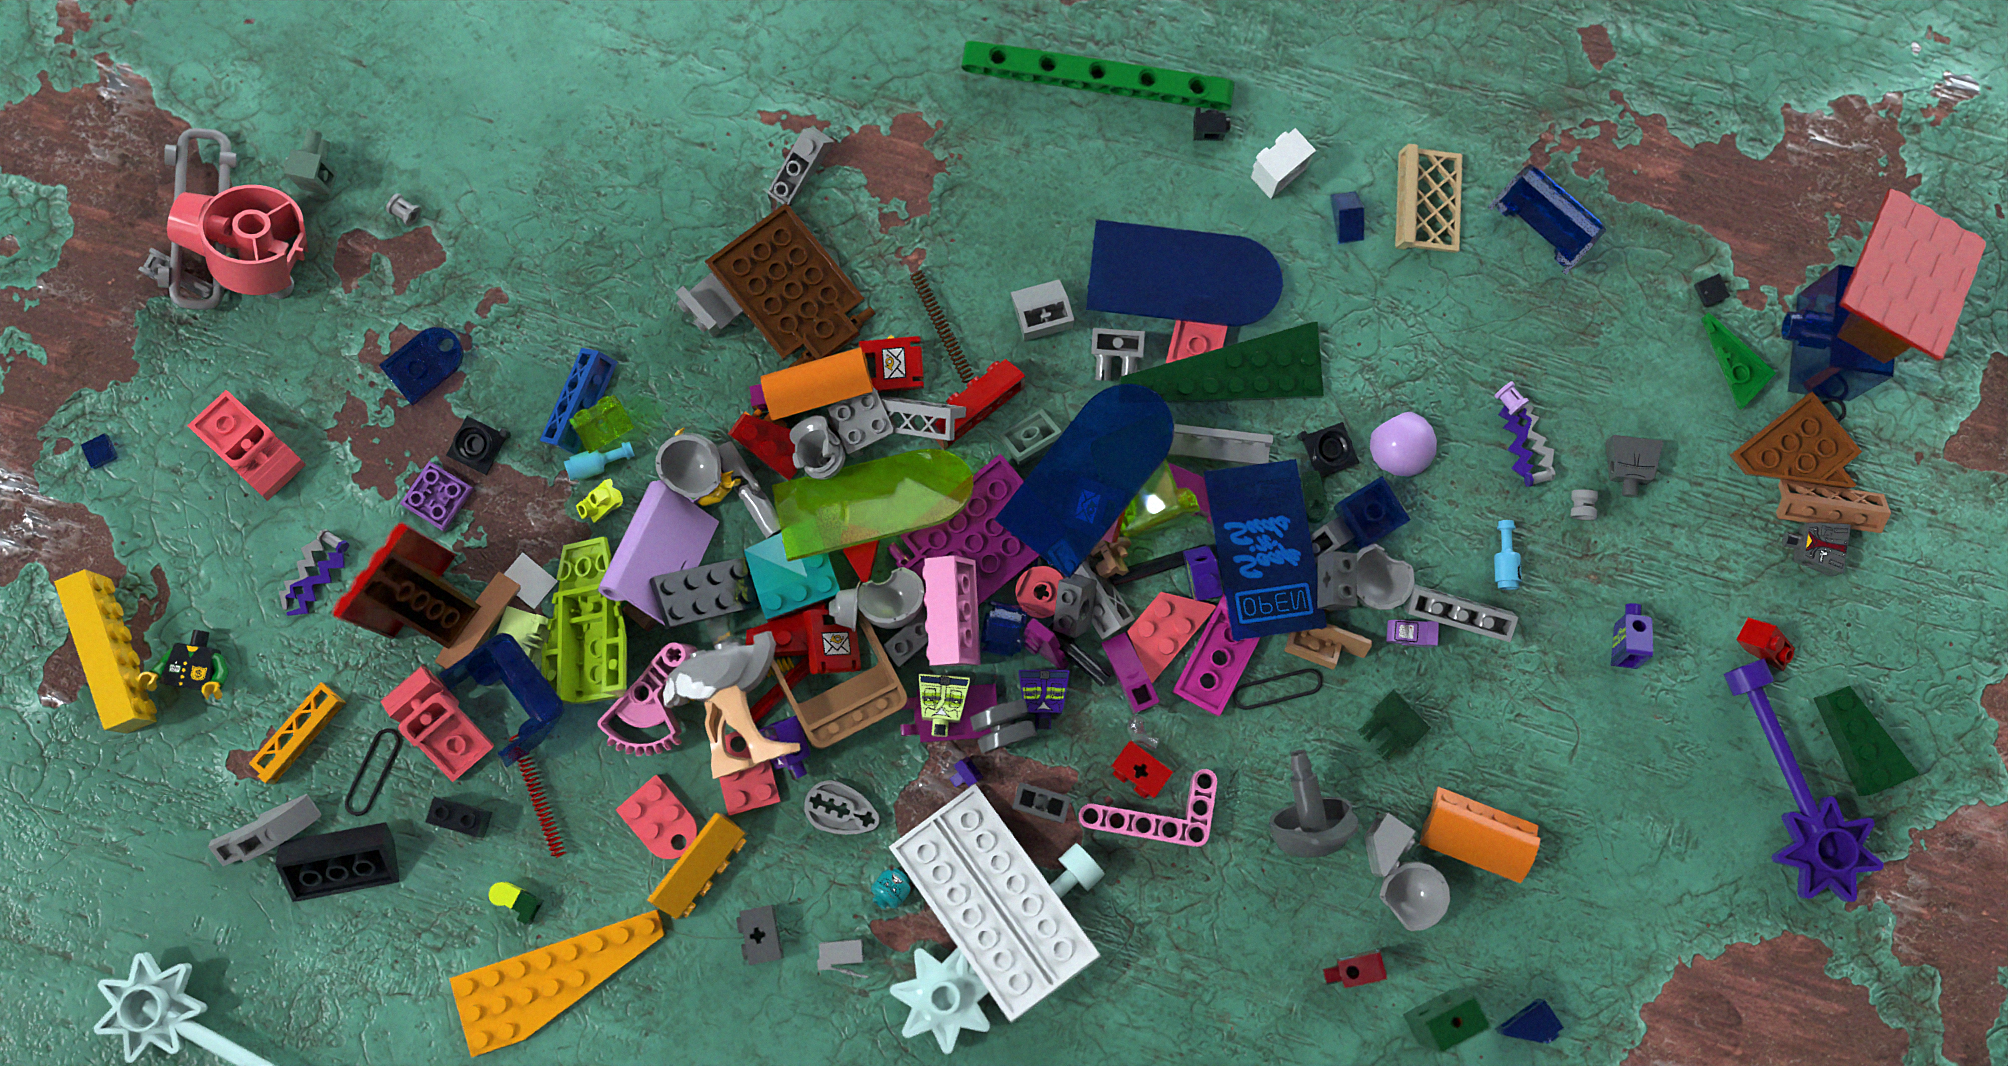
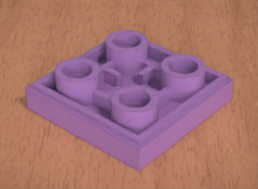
M429 461L400 504L446 532L474 489Z

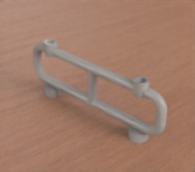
M192 128L184 131L179 136L177 145H165V165L176 166L174 201L181 193L186 192L188 143L195 138L211 139L220 143L218 194L229 189L230 168H236L237 153H231V143L225 134L213 129ZM172 242L170 267H158V287L169 288L171 299L182 308L208 310L218 306L223 299L224 289L228 288L221 285L214 277L213 295L211 298L206 300L187 299L181 295L183 246ZM216 242L215 250L226 256V246Z

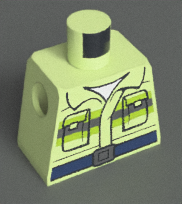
M919 674L922 720L933 721L932 736L948 737L949 722H960L970 678Z

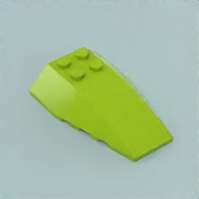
M603 536L563 545L556 579L560 581L558 592L553 593L552 603L555 604L553 617L548 619L546 630H550L547 643L543 642L542 704H587L622 698L626 692L627 636L620 601L611 600L598 591V587L612 561L607 537Z

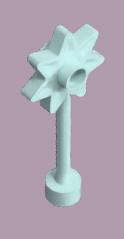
M1075 843L1058 859L1067 870L1050 887L1057 897L1061 899L1078 882L1084 889L1089 891L1105 873ZM959 947L943 963H940L924 949L918 948L914 952L917 978L892 985L890 993L912 1007L902 1030L903 1036L909 1038L932 1029L942 1051L949 1054L953 1050L960 1027L983 1032L989 1030L990 1023L977 1004L989 990Z
M138 953L134 957L128 980L109 978L100 980L98 983V988L113 1008L94 1026V1032L96 1034H123L125 1060L129 1063L141 1060L153 1044H156L170 1054L182 1052L185 1049V1037L237 1066H275L190 1019L205 1013L207 1005L184 994L192 971V966L189 963L178 964L161 972L150 953Z

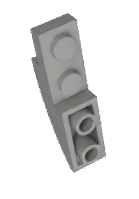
M305 794L260 814L255 822L211 840L208 848L222 866H226L239 859L246 862L293 837L321 817V812L308 794Z

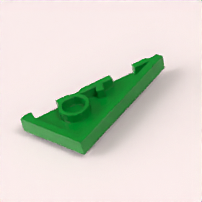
M1708 312L1701 318L1735 403L1741 410L1767 384L1776 372Z

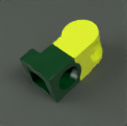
M509 882L495 883L489 890V899L494 905L507 906L520 913L517 921L525 925L532 924L544 901Z

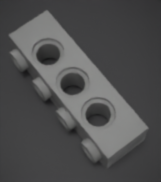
M1415 584L1412 594L1404 605L1405 611L1410 615L1511 642L1518 621V617L1512 611Z

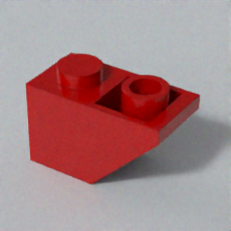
M1747 618L1736 639L1746 652L1759 659L1765 658L1766 663L1778 670L1784 671L1787 664L1793 659L1795 650L1793 645L1777 626Z

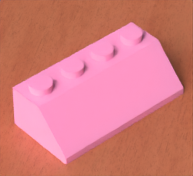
M958 556L925 558V566L923 567V577L926 581L924 603L927 607L925 628L929 639L926 652L930 665H981L975 560Z

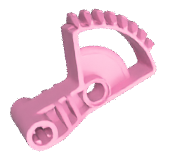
M669 643L656 655L643 674L625 692L624 697L619 698L598 720L599 728L609 736L607 745L613 746L616 743L617 751H622L625 748L626 754H632L635 749L636 756H642L644 751L647 756H651L654 750L657 754L663 753V746L666 750L673 749L672 742L676 745L682 743L679 736L682 733V729L671 708L664 706L663 693L668 675L680 663L691 659L690 654L698 651L695 646L685 643ZM643 686L649 691V696L646 700H642L639 694ZM616 714L627 724L639 728L653 727L666 721L671 733L653 743H638L622 737L609 725V722Z

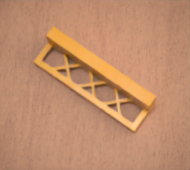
M320 682L250 761L249 764L260 773L258 777L264 783L276 784L346 702L323 682ZM323 691L328 697L316 709V698ZM311 713L307 721L298 729V718L302 714ZM293 733V737L281 749L280 739L284 734ZM275 754V757L265 768L259 764L266 755Z

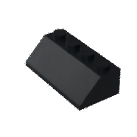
M386 822L285 841L279 844L275 867L292 902L397 883L400 879L395 842Z

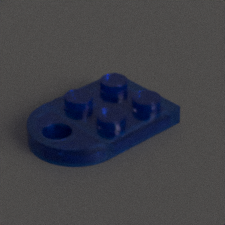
M431 327L421 331L379 366L408 402L414 406L459 369L464 356L463 346L451 331L442 327ZM446 339H451L453 341L452 348L448 351H442L440 348L441 343Z

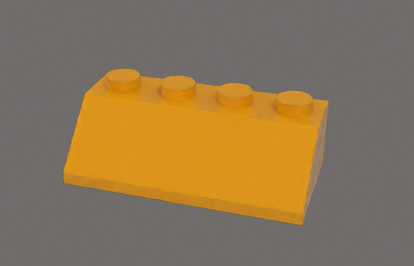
M715 813L647 900L676 920L681 919L683 916L688 918L697 906L694 904L695 900L700 894L704 897L712 888L713 883L711 880L717 873L721 875L731 863L728 861V858L733 852L738 854L745 846L747 840L744 838L748 833L724 814Z

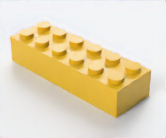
M84 569L54 581L103 729L127 734L157 722L155 717L157 713L156 706L149 699L147 693L148 683H145L140 688L137 681L138 676L141 674L138 667L140 659L132 649L130 643L132 636L129 629L124 626L122 620L124 615L123 609L114 597L115 586L112 580L106 576Z

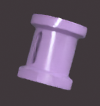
M1513 381L1509 382L1494 395L1496 399H1501L1507 406L1510 415L1520 411L1529 402L1527 398H1523L1514 388L1515 384Z

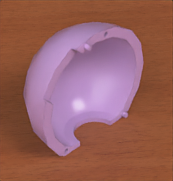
M1405 412L1386 421L1371 434L1370 450L1374 461L1382 470L1393 475L1410 477L1420 474L1430 466L1436 455L1437 439L1433 428L1423 417L1413 412Z

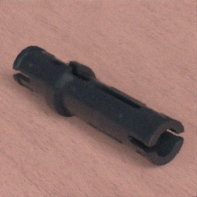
M1052 623L1047 629L1055 634L1060 644L1058 649L1064 652L1067 658L1102 687L1112 674L1083 651L1074 642V638H1069L1066 634L1053 631Z

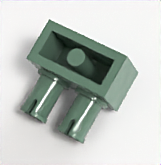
M307 129L302 148L299 150L291 149L289 157H286L284 173L301 190L331 196L337 172L326 161L331 143L321 139L323 136L321 132Z

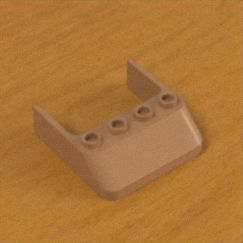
M861 611L858 612L857 619L878 658V664L875 667L803 703H796L774 659L770 667L794 716L797 715L804 734L810 744L817 749L828 748L899 712L904 708L907 701V695L868 619Z

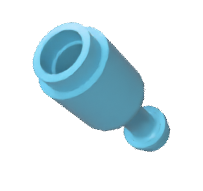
M623 442L622 447L606 453H600L594 448L569 457L570 460L564 461L570 480L577 479L581 481L603 473L606 463L623 457H627L629 460L635 455L630 442Z
M1513 520L1498 521L1497 530L1501 531L1502 551L1494 556L1495 583H1498L1499 590L1519 589V583L1522 582L1521 555L1512 549V530L1516 529Z

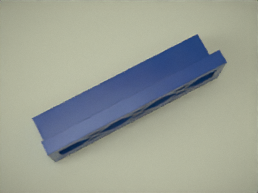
M581 348L540 441L557 446L570 454H577L615 370L617 361L600 351ZM590 356L587 364L584 366L587 357ZM557 428L556 433L552 439L551 437L553 435V432Z

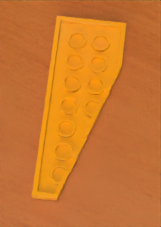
M658 909L449 978L471 1057L527 1039L636 956L663 938L665 931Z

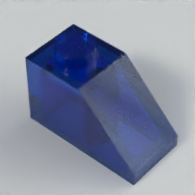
M1538 998L1496 1027L1495 1030L1498 1034L1548 1044L1560 1036L1558 1032L1564 1027L1548 1003Z

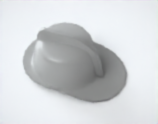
M859 581L855 589L838 591L835 599L829 603V614L834 617L836 624L852 628L853 632H855L857 616L860 610L857 596L862 581Z

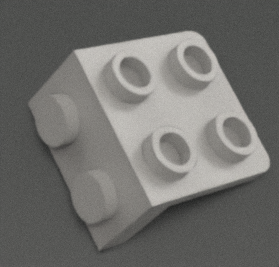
M712 272L689 292L684 286L675 292L679 298L678 306L685 314L690 312L696 318L693 321L703 333L707 331L713 338L743 313L742 309Z
M873 388V392L842 400L827 408L830 413V417H828L829 423L834 431H838L841 438L840 443L842 442L845 446V455L848 454L854 459L863 455L861 449L894 433V427L875 388Z

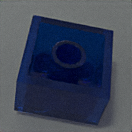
M1383 476L1349 495L1333 507L1337 515L1341 516L1355 536L1353 540L1360 550L1375 544L1411 520Z

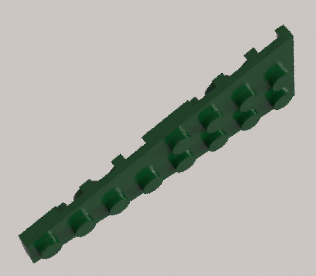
M1310 322L1121 376L1118 379L1120 404L1321 398L1324 396L1318 322Z

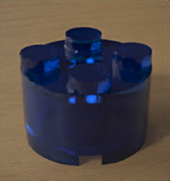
M990 600L988 607H992V610H990V614L985 613L980 641L985 643V647H981L980 652L1012 658L1014 654L1021 651L1023 638L1019 637L1020 628L1025 626L1027 611H1022V606Z

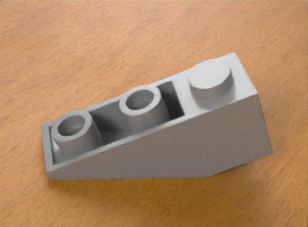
M815 127L804 128L767 193L780 203L790 205L823 163L835 141Z

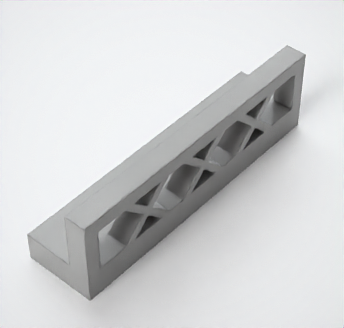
M879 396L894 427V433L954 440L955 419L966 417V407ZM898 412H900L905 420L900 427L893 420V417ZM919 415L926 422L922 430H919L914 422ZM940 418L946 419L945 433H941L935 425Z
M1169 424L1164 455L1267 467L1273 435Z
M1078 532L1061 540L1047 550V553L1063 578L1077 574L1097 580L1092 624L1103 640L1134 621L1135 618L1115 586L1111 584L1109 577L1105 578L1099 575L1096 569V564L1099 561L1088 552L1086 548L1087 542L1082 534Z

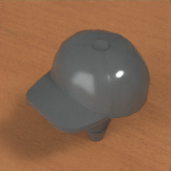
M1296 750L1291 753V771L1293 776L1290 778L1295 803L1273 813L1269 819V826L1274 841L1280 850L1292 857L1319 858L1341 850L1348 839L1353 837L1358 831L1359 822L1354 814L1352 804L1348 800L1341 797L1321 796L1317 773L1312 772V764L1305 750Z

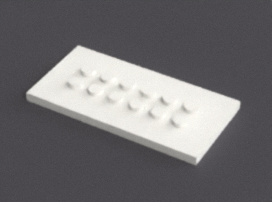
M976 784L972 785L889 846L1011 1023H1014L1101 957Z

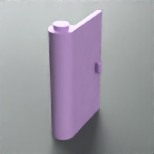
M652 481L598 587V591L611 600H627L664 625L649 580L653 576L698 567L719 521L678 492L672 490L664 481Z

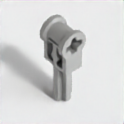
M150 248L149 257L143 267L138 268V271L158 281V267H170L171 258ZM182 264L180 286L206 299L212 296L213 285L186 272L185 269L187 267Z

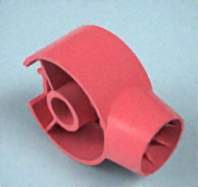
M242 185L227 189L216 196L183 192L174 201L168 217L167 235L169 240L204 256L208 269L215 280L237 293L266 295L289 287L292 284L290 272L298 259L304 261V251L309 253L304 220L300 208L292 198L272 187ZM297 235L298 237L288 253L289 244L284 241ZM214 242H219V244L225 245L227 248L237 249L240 260L227 257L216 251L212 247Z

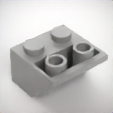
M1060 279L1010 292L1024 341L1073 329L1074 317Z
M1389 813L1378 814L1364 835L1371 873L1376 877H1386L1388 874L1393 875L1400 864L1397 859L1403 851L1405 853L1408 852L1415 841L1412 836L1416 831Z

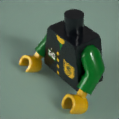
M193 630L190 645L175 643L173 648H170L149 672L141 673L137 681L140 688L145 683H148L149 691H154L157 687L156 681L160 680V684L202 690L206 700L209 699L212 693L216 699H221L222 693L220 689H222L229 675V670L220 650L207 647L210 632Z

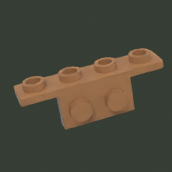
M1311 616L1306 618L1314 622L1315 630H1312V624L1305 621L1303 617L1268 622L1290 631L1284 649L1285 652L1333 670L1337 665L1341 650L1365 658L1373 642L1362 635L1348 632L1335 625L1316 620Z

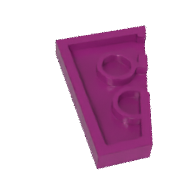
M1032 618L1026 626L1022 641L1025 643L1023 646L1034 655L1039 653L1059 670H1065L1069 662L1064 659V652L1058 649L1060 644L1055 634Z

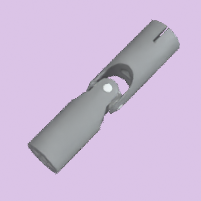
M732 441L719 446L717 449L722 470L724 473L734 471L731 475L732 482L740 478L741 483L734 486V489L744 501L745 506L766 539L785 531L787 527L765 493L761 490L759 483ZM744 478L748 481L746 485H743Z

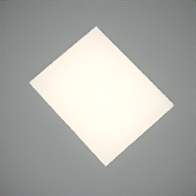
M523 552L504 573L505 576L521 585V590L517 596L533 609L537 607L558 582Z

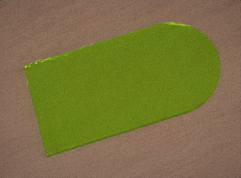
M918 449L843 467L830 479L820 480L806 476L774 484L772 488L775 506L777 508L783 538L782 543L784 544L787 561L790 562L944 523L960 513L968 504L973 493L974 475L971 473L968 465L955 454L939 449Z

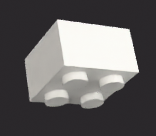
M1296 128L1289 134L1286 131L1275 140L1276 145L1270 150L1266 147L1256 156L1257 162L1253 165L1254 170L1251 178L1270 199L1308 169L1316 150Z

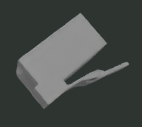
M863 939L819 943L820 959H817L818 970H839L844 974L869 978L868 975L855 973L852 969L833 967V964L865 961Z

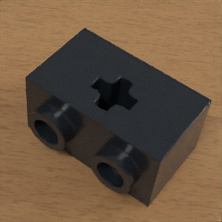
M433 796L425 823L473 837L484 838L492 812Z

